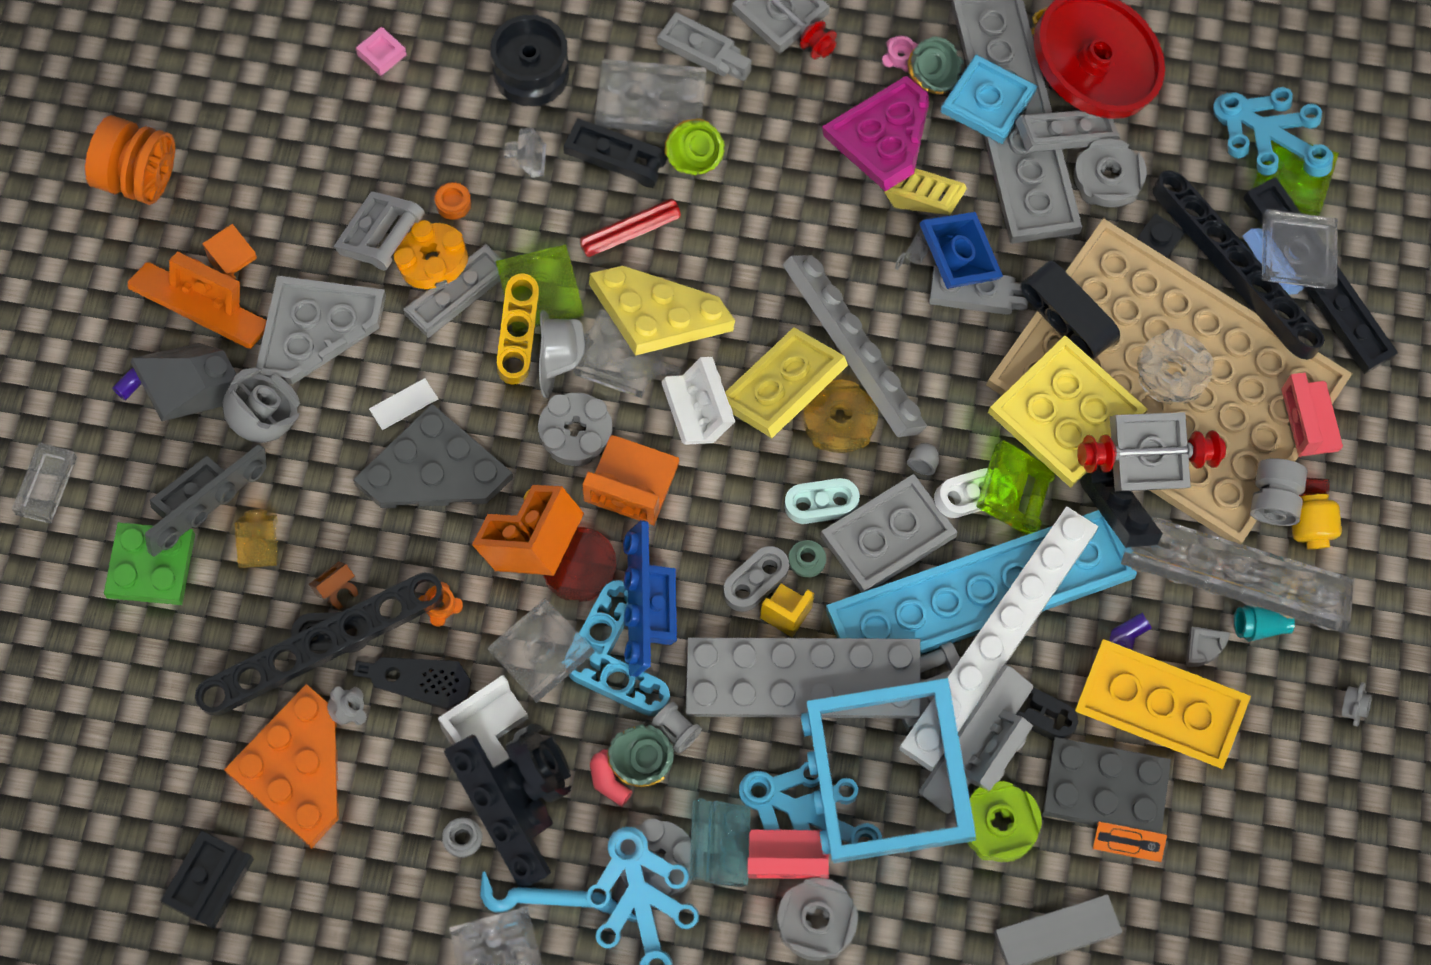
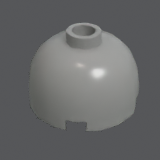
M249 368L237 373L228 385L222 401L224 419L236 434L248 441L266 443L277 440L298 419L299 397L293 388L280 376L273 373L269 378L259 374L262 369Z

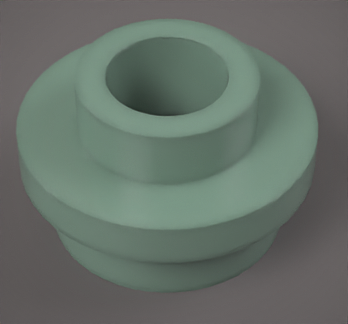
M811 540L800 541L789 552V566L795 574L801 577H814L820 574L826 565L825 550L817 542ZM810 553L815 559L812 562H805L801 559V555Z

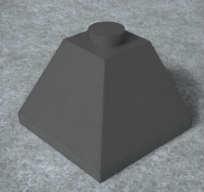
M202 343L143 355L131 360V364L161 421L222 407V401L228 385L236 375L224 350Z

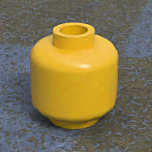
M1329 494L1300 496L1303 499L1300 522L1296 525H1291L1293 539L1297 542H1306L1308 550L1330 548L1329 540L1337 539L1342 534L1339 504L1334 500H1329Z

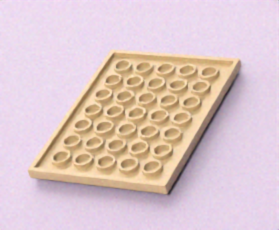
M1103 218L1065 271L1115 322L1121 334L1115 343L1093 359V361L1148 409L1146 414L1185 412L1187 442L1194 431H1200L1205 437L1211 430L1216 431L1220 438L1224 440L1226 454L1218 467L1211 468L1205 462L1202 468L1196 469L1189 461L1191 488L1149 491L1239 548L1257 521L1250 515L1253 493L1260 491L1255 485L1258 463L1265 459L1275 458L1295 462L1298 458L1281 388L1291 374L1306 372L1308 383L1325 381L1327 383L1333 404L1353 373L1319 352L1315 357L1308 360L1294 356L1255 312ZM1038 311L986 384V386L1000 395H1003L1062 338Z

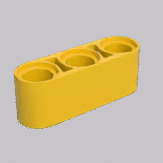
M525 273L512 276L507 282L497 353V373L500 379L511 385L523 382L529 375L539 288L536 280L531 275ZM519 286H525L533 294L528 300L519 301L513 297V290ZM522 322L527 326L528 332L521 337H515L507 329L511 323ZM516 357L523 362L524 367L517 373H510L504 369L503 364L508 358Z

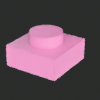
M380 27L356 47L357 55L380 76L406 56L405 47L383 27Z

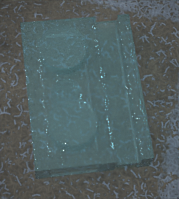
M703 798L693 801L689 880L699 879L705 880L707 883L738 888L748 885L751 807L719 801L710 802L705 801L706 799Z

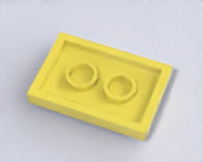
M793 327L726 390L725 394L732 408L733 415L773 438L835 379L848 364L844 355Z

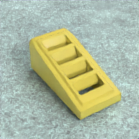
M915 168L913 175L884 192L894 208L951 215L967 187L962 182ZM946 192L942 200L938 201L942 193Z

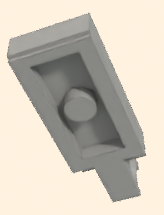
M677 12L673 14L657 37L658 45L715 74L718 73L725 76L728 73L732 77L745 81L752 71V60L741 55V50L734 45V40Z

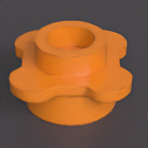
M441 582L444 591L443 600L441 601L444 603L443 606L436 607L427 612L430 616L431 624L436 627L443 626L449 616L453 613L458 614L463 609L462 600L455 598L449 585ZM436 586L431 587L425 595L420 596L418 599L420 601H429L434 598L437 591Z

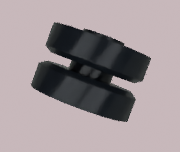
M520 15L507 20L497 28L491 40L490 54L493 65V77L499 92L510 102L521 106H541L552 102L562 94L569 81L568 45L562 29L552 20L539 15Z

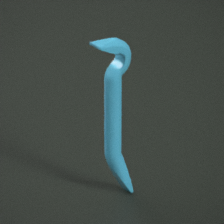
M483 871L480 897L484 905L493 912H506L517 903L591 907L586 899L587 891L515 887L508 890L505 899L496 900L493 897V890L486 872ZM592 892L594 902L601 904L606 900L605 895ZM611 899L607 906L597 910L611 915L618 903ZM631 913L627 920L637 922L636 916Z

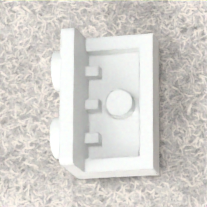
M700 357L682 376H666L661 381L683 444L714 443L735 423L733 411L726 397L713 357Z

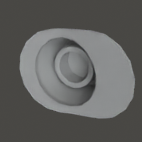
M542 310L540 314L542 338L539 358V383L543 397L549 398L554 387L555 376L573 370L581 362L585 354V338L583 324L579 320L550 319L547 312Z

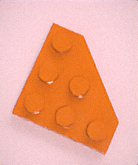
M306 684L224 770L227 775L312 849L339 820L337 798V723L329 715L328 702Z

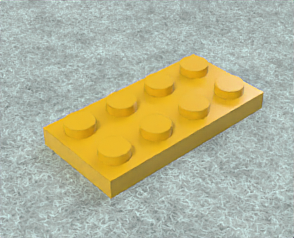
M1102 639L1075 711L1223 769L1251 696Z

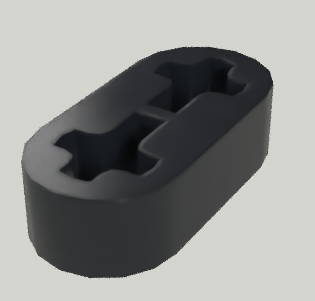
M1033 687L1027 697L1031 699L1030 706L1033 709L1028 708L1025 713L1018 710L1016 715L1023 717L1033 725L1032 731L1050 740H1054L1055 737L1069 739L1074 734L1078 725L1076 711L1068 704ZM1059 714L1064 715L1067 726L1056 730L1053 727L1055 721L1051 718L1056 719Z

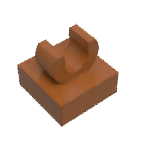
M339 561L308 584L317 597L324 600L327 598L330 605L337 609L343 607L337 599L339 590L346 588L351 596L356 597L359 595L356 586L348 582L355 575L347 564Z

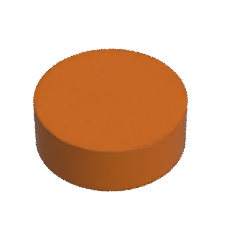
M456 182L442 185L435 194V204L438 213L450 220L464 217L471 208V197L468 189Z

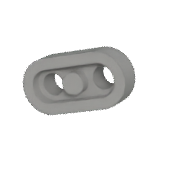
M766 546L756 551L726 579L723 594L727 605L739 612L754 609L786 579L789 571L787 555L781 549L773 546ZM773 565L776 571L768 574L764 572L763 567ZM740 589H744L750 595L747 598H739L735 593Z

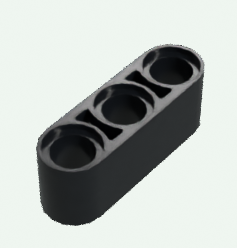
M1048 261L1020 284L1024 297L1062 337L1067 336L1092 360L1120 338L1121 334L1115 322L1057 263Z

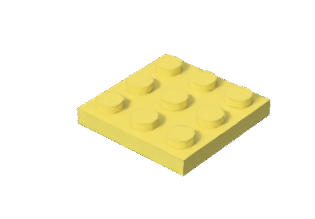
M1064 336L989 408L988 413L1071 488L1087 473L1084 467L1079 464L1077 457L1078 446L1083 442L1085 436L1092 435L1096 442L1104 434L1109 435L1111 438L1110 416L1146 414L1148 409L1067 336Z

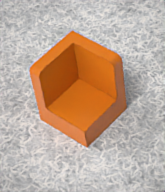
M233 224L202 243L208 260L214 268L235 280L234 273L257 258L255 251Z

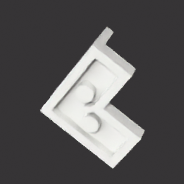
M502 675L440 716L438 720L442 732L451 745L472 734L475 735L492 766L495 767L510 758L498 739L527 720L528 714L511 692L508 680Z

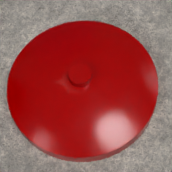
M1055 0L1037 22L1034 32V51L1042 74L1051 87L1064 100L1079 110L1102 118H1125L1142 111L1159 93L1165 77V60L1161 45L1148 23L1120 0Z

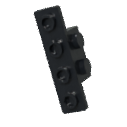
M473 734L444 750L445 756L518 887H527L549 876L551 871L533 838L554 823L540 798L533 800L526 793L523 785L525 778L518 765L508 758L493 767L477 737Z

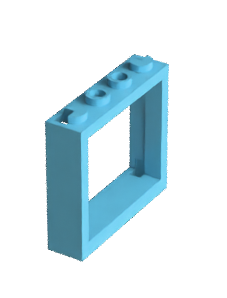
M948 678L806 701L808 712L801 713L804 736H812L814 751L807 752L811 776L818 775L820 790L813 791L816 813L817 815H825L827 830L820 831L823 855L831 854L833 863H840L976 841ZM934 696L957 827L842 845L821 714Z

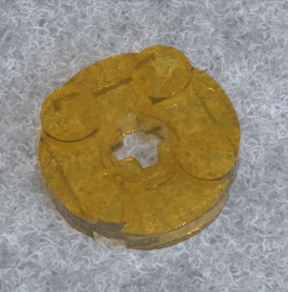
M832 380L805 406L803 416L804 427L816 448L834 453H848L864 448L869 444L876 430L878 408L871 397L865 391L859 389L860 385L849 380ZM842 409L844 415H850L851 419L846 420L845 423H837L831 416L836 415V410Z

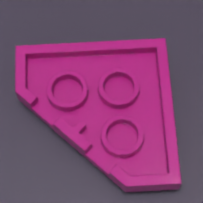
M905 76L822 126L823 135L879 187L887 191L915 172L929 106L928 93L911 78Z

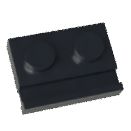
M201 830L160 901L163 905L214 930L254 858L252 855L244 853L236 847Z

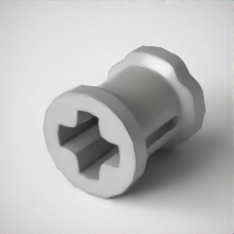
M674 701L667 704L650 724L660 729L674 744L673 749L678 754L685 751L702 731L698 724L692 725L678 711V705Z

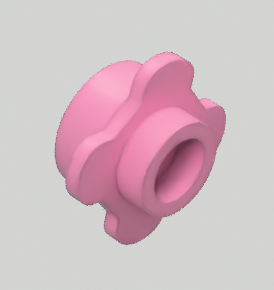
M905 36L888 39L886 44L888 48L887 54L882 57L883 65L888 68L895 66L908 72L909 56L918 43Z

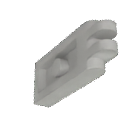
M934 266L929 299L930 305L1008 315L1012 313V309H1027L1028 301L1024 298L1020 284L1015 283L1016 279L1012 276L1003 275L999 280L947 289L938 267Z

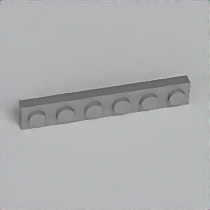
M791 255L782 264L841 354L845 356L847 363L897 437L919 435L927 427V424L920 416V409L908 398L901 387V382L897 375L889 370L881 358L882 354L879 348L869 340L862 329L860 320L850 312L844 303L842 293L832 285L825 275L821 262L814 258L813 255Z

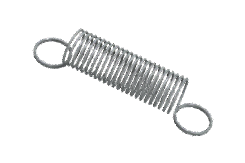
M929 213V215L927 216L926 219H928V218L931 219L932 217L937 218V217H936V216H933V215H936V214H934V213ZM921 228L907 252H903L899 256L895 269L898 270L901 267L904 257H907L909 251L911 254L914 252L920 256L919 258L912 256L915 258L913 259L914 261H918L914 263H922L930 248L924 234H922Z

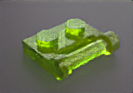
M1002 440L995 444L976 507L1026 535L1040 531L1042 524L1040 514L1049 484L1055 480L1056 474L1042 461ZM1029 474L1035 478L1026 512L1023 514L1018 511Z

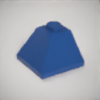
M976 212L926 219L919 223L947 289L999 280L1003 277Z

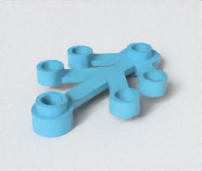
M1285 87L1275 89L1271 96L1246 99L1239 93L1231 92L1225 93L1216 99L1214 115L1220 123L1227 126L1229 155L1234 158H1243L1249 153L1250 142L1248 137L1242 133L1241 123L1254 130L1258 152L1256 167L1260 174L1272 175L1278 170L1279 158L1272 151L1271 140L1303 158L1305 172L1313 177L1327 175L1333 166V153L1327 146L1322 144L1311 146L1283 130L1296 127L1315 128L1319 126L1322 119V110L1318 105L1307 104L1301 108L1299 113L1261 117L1254 113L1271 109L1279 112L1289 110L1292 106L1293 94L1291 90ZM1278 98H1285V99H1287V100H1286V101H1278V100H1276V99H1278ZM1313 114L1316 117L1308 118L1306 115ZM1242 144L1244 147L1235 148L1233 145ZM1271 161L1273 164L1264 165L1262 162Z
M808 762L804 763L799 769L775 777L764 771H753L742 779L739 786L740 799L745 806L758 811L764 830H780L773 807L788 814L793 830H811L809 824L820 830H827L825 815H817L813 793L795 799L782 793V791L800 784L808 788H813L820 784L819 777L814 780H808L804 777V771L809 769ZM843 778L833 786L835 803L839 802L848 805L856 800L858 786L855 781ZM755 786H761L765 789L766 794L758 798L753 796L751 790ZM849 786L853 790V795L844 797L839 793V788ZM838 820L841 840L849 844L858 843V840L862 837H868L871 841L882 839L880 830L872 824L863 823L853 827Z
M634 827L620 828L609 839L608 852L611 861L597 884L588 889L586 894L587 902L596 909L607 906L612 898L611 888L624 869L629 886L607 923L598 928L596 941L603 948L616 946L621 939V929L633 909H635L645 956L641 959L640 965H650V961L654 958L661 959L664 965H673L669 954L661 950L651 905L674 918L675 923L683 929H690L695 926L699 919V912L692 904H681L645 882L641 865L663 876L666 884L672 889L683 888L689 881V872L685 866L680 864L672 865L648 850L647 838L639 829ZM625 839L634 841L636 849L633 854L628 855L622 851L621 844ZM673 869H679L684 873V881L681 884L671 882L669 875ZM596 888L603 889L606 893V900L601 904L594 902L592 899V892ZM682 909H690L693 912L694 920L692 923L685 924L681 922L679 913ZM611 928L616 934L614 942L606 943L602 940L601 933L603 929Z

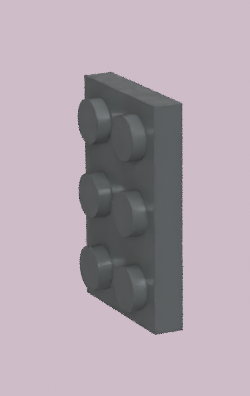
M1055 737L1052 743L1042 816L1098 826L1100 821L1162 834L1171 759Z

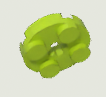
M1006 781L997 782L990 791L981 787L975 790L969 799L976 841L967 842L968 845L976 852L978 857L986 861L1009 862L1024 856L1036 843L1042 825L1041 812L1036 800L1026 790L1023 792L1021 789L1014 787L1012 783ZM996 812H1001L1003 818L1010 817L1012 823L1006 827L1007 831H1000L998 827L992 826L991 822L994 821Z

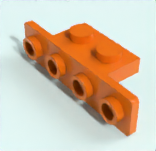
M178 251L169 260V272L150 262H146L128 280V289L248 349H251L264 334L267 320L240 307L239 281Z

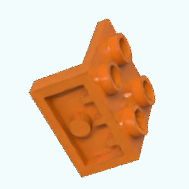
M611 435L595 473L588 471L582 484L584 502L639 521H648L650 525L654 526L679 466V458Z

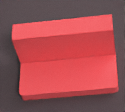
M1306 372L1291 374L1281 390L1298 457L1339 452L1343 444L1327 383L1325 381L1308 383Z
M751 830L749 832L748 877L753 879H829V854L823 855L820 831L822 830Z

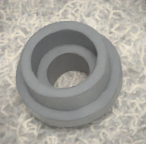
M465 817L456 818L450 821L444 828L442 841L445 849L451 855L460 858L469 857L480 848L482 832L474 820ZM459 833H468L470 839L466 844L461 845L455 841Z

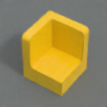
M781 583L771 599L765 598L763 601L760 619L793 638L813 608L815 593L807 590L802 596Z

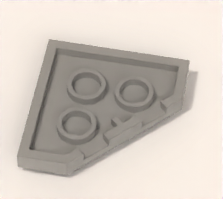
M277 276L256 368L262 369L259 374L270 378L274 373L288 384H294L379 329L386 299L385 290Z

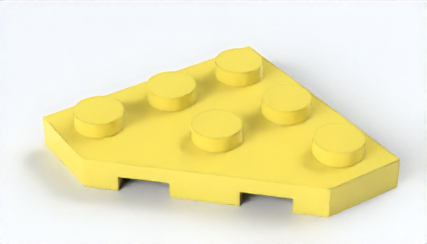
M618 266L590 273V287L635 356L731 332L734 329L735 319L718 296L626 266Z

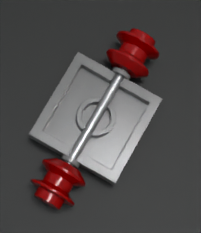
M736 0L732 3V11L779 54L800 37V48L807 49L811 47V57L813 59L829 56L836 47L837 42L835 39L837 33L834 30L826 33L824 31L826 23L821 21L829 14L830 6L824 0Z
M1185 412L1110 416L1111 438L1109 435L1104 434L1096 442L1092 435H1087L1083 442L1079 444L1077 450L1078 462L1088 473L1095 472L1098 465L1105 473L1110 472L1113 467L1115 492L1191 488L1189 461L1196 469L1202 468L1205 462L1209 467L1216 468L1225 457L1226 445L1224 440L1214 430L1209 431L1205 437L1200 431H1194L1187 442Z

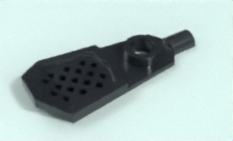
M381 657L374 664L356 661L353 676L371 678L374 688L411 698V700L445 710H450L469 697L472 683L459 661ZM391 671L400 672V677L398 680L390 682L386 679L387 674Z

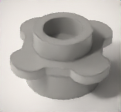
M1364 682L1360 683L1359 688L1349 686L1345 694L1342 716L1354 719L1353 726H1358L1360 718H1367L1370 712L1372 695L1367 694V691H1365L1366 683Z
M338 686L331 690L328 712L333 721L340 725L349 722L361 725L366 721L367 716L363 711L364 696L359 688L353 687L350 690H343Z

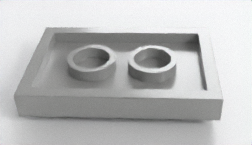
M915 474L907 477L821 531V538L861 593L880 586L957 536L956 529L948 518L938 510L935 501Z

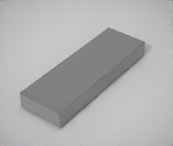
M1081 110L1020 115L1015 121L1027 152L1089 147V144L1096 140L1107 138L1120 139L1113 119L1097 117Z
M485 244L468 257L467 265L458 278L450 283H447L446 280L435 283L436 288L428 289L403 309L404 314L427 338H430L510 274V267Z
M1107 894L995 930L994 935L1005 965H1029L1119 936L1122 933V929Z

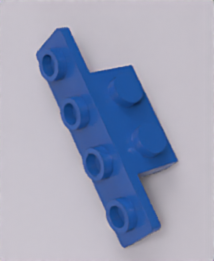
M641 520L626 533L623 542V550L628 557V568L624 575V588L628 590V605L624 613V623L628 627V642L625 647L624 657L625 662L629 664V676L638 677L650 667L651 643L672 645L677 641L676 568L649 565V522Z

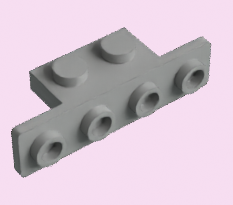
M1002 666L958 732L967 787L972 783L990 791L994 784L1003 777L1006 766L1016 751L1020 750L1025 744L1027 735L1033 727L1026 719L1016 715L1032 691L1033 685L1010 666ZM943 754L920 788L919 794L939 810L949 814L954 807L945 755Z

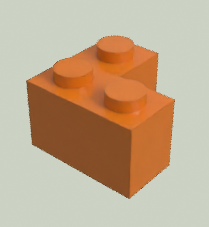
M532 485L517 516L487 514L472 546L494 571L554 576L584 512L562 486Z

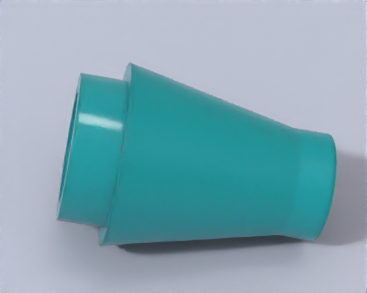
M1248 603L1244 607L1237 608L1234 615L1236 635L1239 638H1245L1248 642L1280 634H1291L1295 627V618L1291 611H1281Z

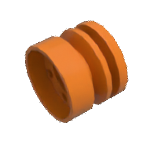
M110 115L104 118L97 126L87 151L85 176L88 185L113 194H118L122 191L123 196L126 198L137 199L139 202L152 205L163 194L172 173L175 159L174 138L168 132L156 131V129L148 126L139 129L138 124Z

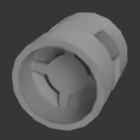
M1275 458L1260 461L1255 485L1260 491L1253 493L1250 515L1254 519L1270 525L1291 526L1299 523L1303 499L1299 495L1305 492L1308 469L1297 462Z

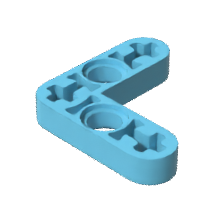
M611 581L602 589L567 655V673L574 682L637 712L653 717L670 703V693L666 683L646 672H643L638 677L629 676V664L609 656L625 627L624 613L628 605V590L624 588V581ZM619 592L624 593V599L627 603L620 602L617 605L613 618L608 614L612 607V601L609 596L616 597ZM598 623L607 624L612 630L610 637L604 641L595 640L590 635L591 628ZM585 657L590 658V666L598 671H601V665L605 664L606 666L602 670L600 681H595L597 678L596 672L589 668H585L582 673L578 672L575 661L582 662ZM614 672L626 674L629 678L628 685L622 690L610 688L607 684L610 674ZM636 680L641 681L639 683V690L651 694L654 689L658 690L659 698L662 701H654L651 705L646 704V696L638 691H635L634 698L629 697L634 691Z

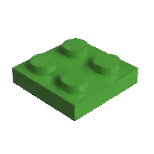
M118 522L104 589L106 598L182 605L195 539L193 529H189L180 536L172 548L163 550L153 557L147 552L145 533L153 525Z

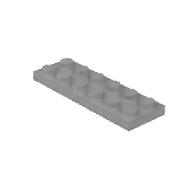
M688 638L687 717L801 718V713L808 712L806 701L920 683L921 642L920 639ZM920 698L821 714V717L919 719Z

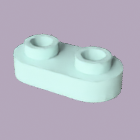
M843 478L802 483L789 489L785 497L784 508L787 516L799 524L842 519L858 508L860 494L853 482ZM837 497H842L847 503L837 505L833 500ZM801 502L807 503L810 506V508L806 511L799 510L796 505Z

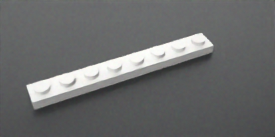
M1067 506L948 676L958 732L1002 666L1006 665L1097 532L1099 526ZM935 697L899 749L931 772L944 754Z

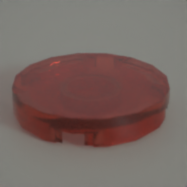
M577 527L554 576H542L548 588L558 597L565 600H579V602L590 601L598 597L605 585L614 580L617 569L616 554L610 541L601 533L589 528Z

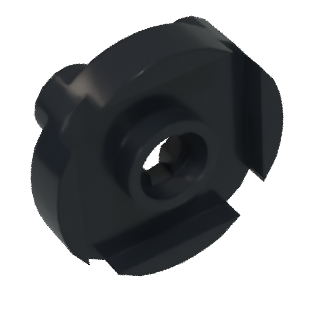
M530 724L514 734L513 741L506 745L507 753L510 759L518 765L525 778L523 785L528 796L533 800L543 798L545 801L554 802L571 791V786L565 787L564 781L571 777L570 769L556 741L552 737L545 740L538 733L543 728L537 724Z

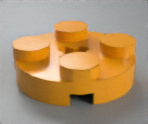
M422 220L412 226L411 231L406 234L394 253V261L406 283L419 289L436 288L435 283L444 280L450 283L460 276L467 265L468 252L460 231L447 224L430 223L429 221ZM437 252L439 254L437 257L431 256L428 260H425V256L428 253Z

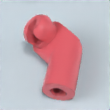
M603 749L599 753L594 754L590 761L593 787L623 807L633 791L615 779V773L608 765V749Z

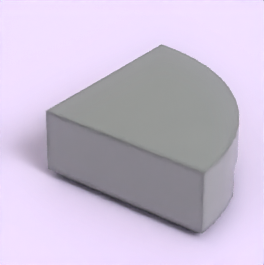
M1192 626L1189 630L1186 666H1202L1215 660L1225 648L1230 632Z

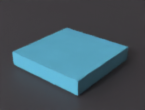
M975 55L943 103L941 113L1003 144L1016 124L1015 121L1022 115L1036 93L1037 85Z

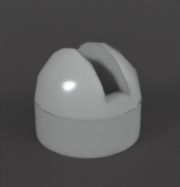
M921 443L916 445L911 451L907 464L912 470L920 474L932 475L939 464V453L935 446L930 443Z

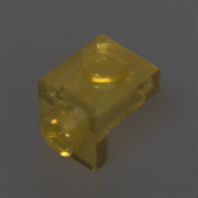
M264 509L249 510L244 512V517H239L234 523L238 568L277 566L278 552L275 528L278 523L277 515H267V510Z

